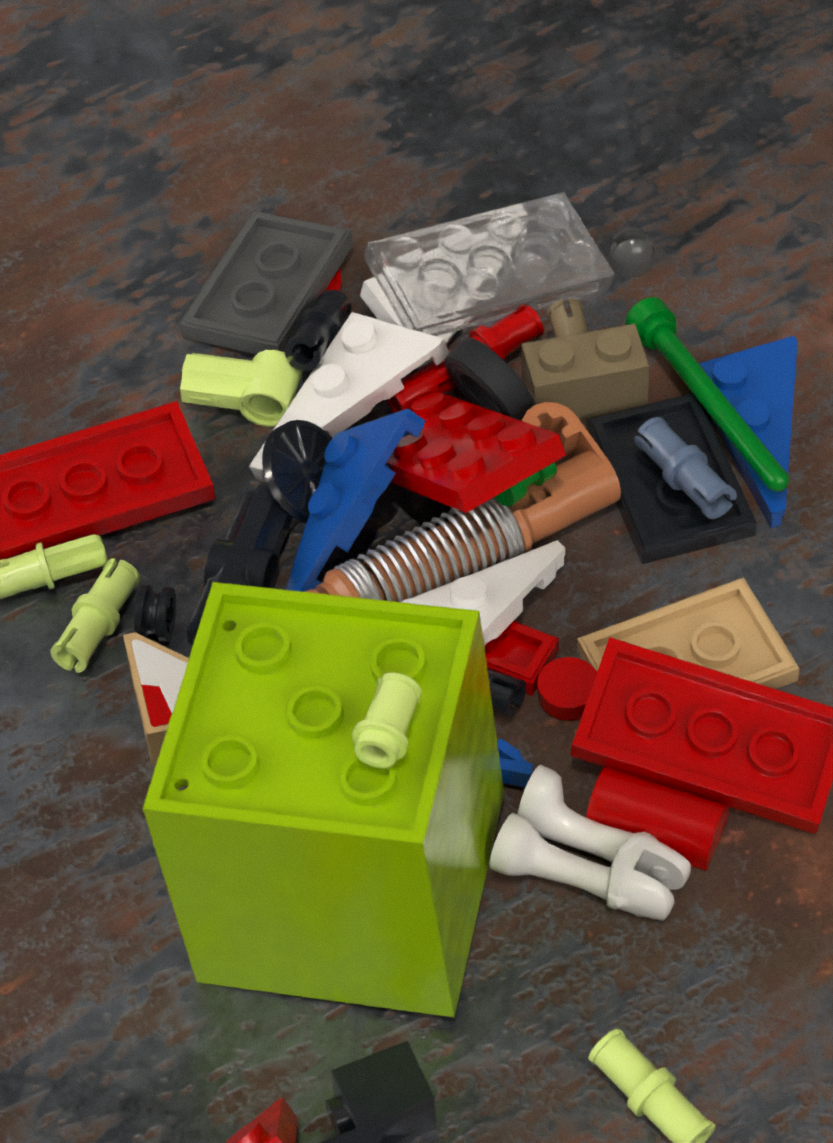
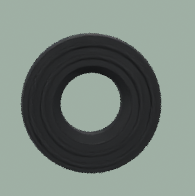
M467 338L452 349L445 358V367L451 379L469 403L521 421L526 412L536 405L527 387L512 368L499 355L480 341Z

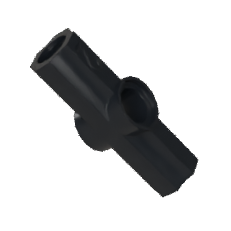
M258 485L253 491H245L225 540L216 539L210 548L204 571V590L186 630L188 643L192 645L196 638L212 582L272 589L275 587L279 567L278 554L293 517L279 506L268 486Z

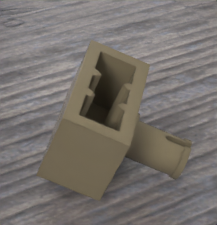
M568 298V305L572 314L571 317H568L563 300L561 299L552 304L547 312L556 338L521 344L522 382L533 397L535 404L554 402L564 405L578 417L582 424L586 423V419L648 404L649 364L635 324L589 332L582 303L577 299Z

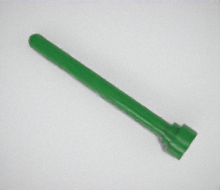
M658 297L645 298L635 304L627 314L625 325H636L643 347L660 351L768 489L773 492L785 490L789 484L787 472L676 336V317L669 307Z

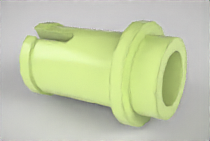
M386 673L382 678L378 679L376 692L366 718L358 722L352 732V741L355 744L354 752L364 763L378 768H387L394 765L396 760L403 758L406 754L408 739L405 734L416 704L422 696L420 686L412 678L398 673Z

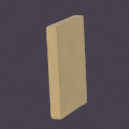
M744 577L577 638V652L581 659L591 664L596 671H598L608 639L611 637L774 689L796 682L799 677L797 663Z

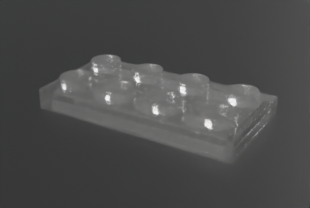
M564 192L368 242L364 253L366 263L402 326L433 336L504 318L523 304L531 306L533 309L552 305L561 299L567 301L568 298H578L610 289L615 276Z

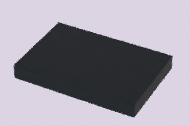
M693 393L586 419V430L605 454L618 477L621 497L616 504L642 564L756 536L757 522L705 408ZM655 417L663 418L687 445H696L707 456V465L727 485H730L737 494L736 500H730L725 494L723 495L733 504L724 515L716 519H709L683 490H674L663 479V470L644 451H641L635 445V436H642L648 441L638 432L639 428L646 421Z

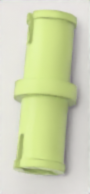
M114 558L107 560L102 573L89 593L79 596L71 609L72 620L58 642H55L50 650L53 660L62 668L71 671L78 659L74 669L76 673L83 672L103 637L113 634L120 622L119 612L133 589L140 582V574L128 562L120 560L113 572L117 561Z
M616 1028L610 1031L591 1050L588 1059L597 1065L629 1098L627 1101L628 1108L637 1117L646 1115L672 1143H705L711 1136L715 1125L707 1120L674 1086L676 1078L665 1067L657 1069L625 1037V1034L620 1029Z

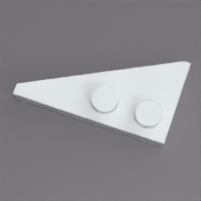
M556 540L466 577L458 578L451 583L413 598L405 599L402 602L480 611L485 646L487 642L496 639L523 612V598L534 587L544 590L555 579L557 570L564 566L565 547Z

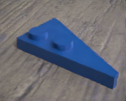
M795 336L699 363L788 474L798 343ZM711 417L769 527L774 528L782 525V516L785 515L787 488L781 492H773L768 489Z
M405 409L334 434L325 450L324 458L326 463L318 488L314 491L309 501L308 510L310 515L285 590L305 592L309 589H315L317 585L322 583L317 580V577L334 548L337 546L348 553L371 515L376 500L386 490L396 474L390 469L387 461L402 437L408 435L419 436L425 423L423 418L410 409Z

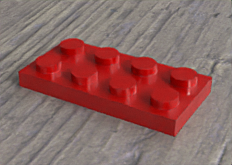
M437 392L425 395L413 402L411 411L425 420L424 427L418 437L411 435L402 437L387 464L396 473L391 480L392 483L467 513L566 456L558 433Z
M171 402L1 454L0 560L35 550L36 544L42 542L44 549L93 534L100 536L215 500L212 480L178 402Z
M609 637L571 746L570 756L816 834L833 781V707Z

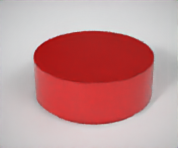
M562 657L546 664L540 671L537 679V696L541 708L550 716L560 720L581 719L597 674L595 668L588 662L575 657Z

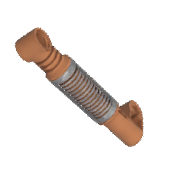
M554 402L536 404L526 412L522 421L559 434L566 456L555 461L557 472L554 477L541 486L530 485L527 488V495L511 507L503 506L493 497L467 513L451 508L449 514L442 513L440 518L433 517L430 523L423 522L421 527L415 526L412 532L405 531L403 537L396 536L394 541L387 540L385 546L377 545L376 550L368 549L367 554H359L357 560L350 559L345 561L344 564L340 563L339 566H335L334 569L326 572L323 583L317 585L315 589H309L305 592L402 602L405 599L413 598L451 583L458 578L466 577L532 550L533 544L618 502L621 497L618 477L605 454L578 417L568 407Z

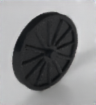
M292 420L275 428L267 437L263 447L262 466L267 486L279 506L291 517L306 524L310 515L308 510L309 501L314 491L318 488L326 463L324 458L325 450L332 437L314 423L305 420Z

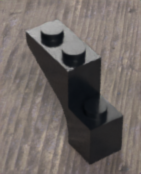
M408 1040L331 1070L334 1097L325 1100V1104L337 1136L320 1143H407L420 1135L437 1129L434 1095Z

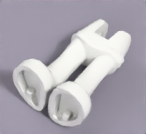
M542 765L535 769L526 785L520 801L518 814H510L501 827L489 862L490 869L508 876L533 875L578 887L606 900L607 906L610 908L620 909L638 917L644 916L662 921L668 917L674 905V896L670 890L682 888L688 880L691 871V864L684 856L659 842L651 834L646 832L631 833L603 825L568 808L564 803L561 776L554 770ZM543 838L594 854L612 862V865L607 867L581 858L546 842Z

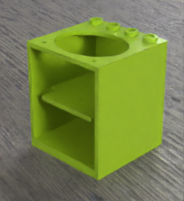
M212 582L143 806V812L196 982L455 1017L504 799L480 611ZM386 673L403 674L418 683L422 690V696L416 704L405 734L408 739V750L403 758L396 760L394 765L390 767L378 768L361 761L354 752L355 744L352 741L353 729L358 722L365 720L376 692L378 679L382 678ZM183 786H186V787H187V788L184 789V790H178L180 787H183Z

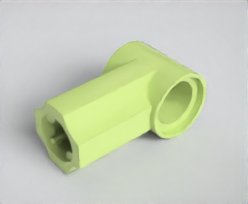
M278 350L261 351L254 356L253 361L198 353L187 354L182 367L181 399L184 403L240 410L247 420L256 425L275 427L296 396L302 371L289 364L293 359L292 356L286 358L285 352Z

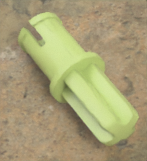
M93 534L44 549L42 542L36 544L35 550L8 559H1L0 600L16 595V593L46 585L51 590L55 588V580L104 566L108 557L103 540L99 535Z

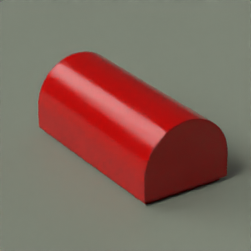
M604 767L592 791L586 818L631 833H649L656 837L659 842L684 856L691 866L707 871L728 821L729 806Z

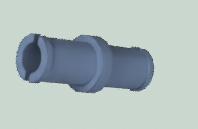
M661 417L651 418L639 428L638 432L648 441L642 436H635V445L641 451H644L663 470V479L674 490H683L709 519L721 517L733 506L723 495L725 494L730 500H736V491L730 485H727L707 465V456L696 445H687Z

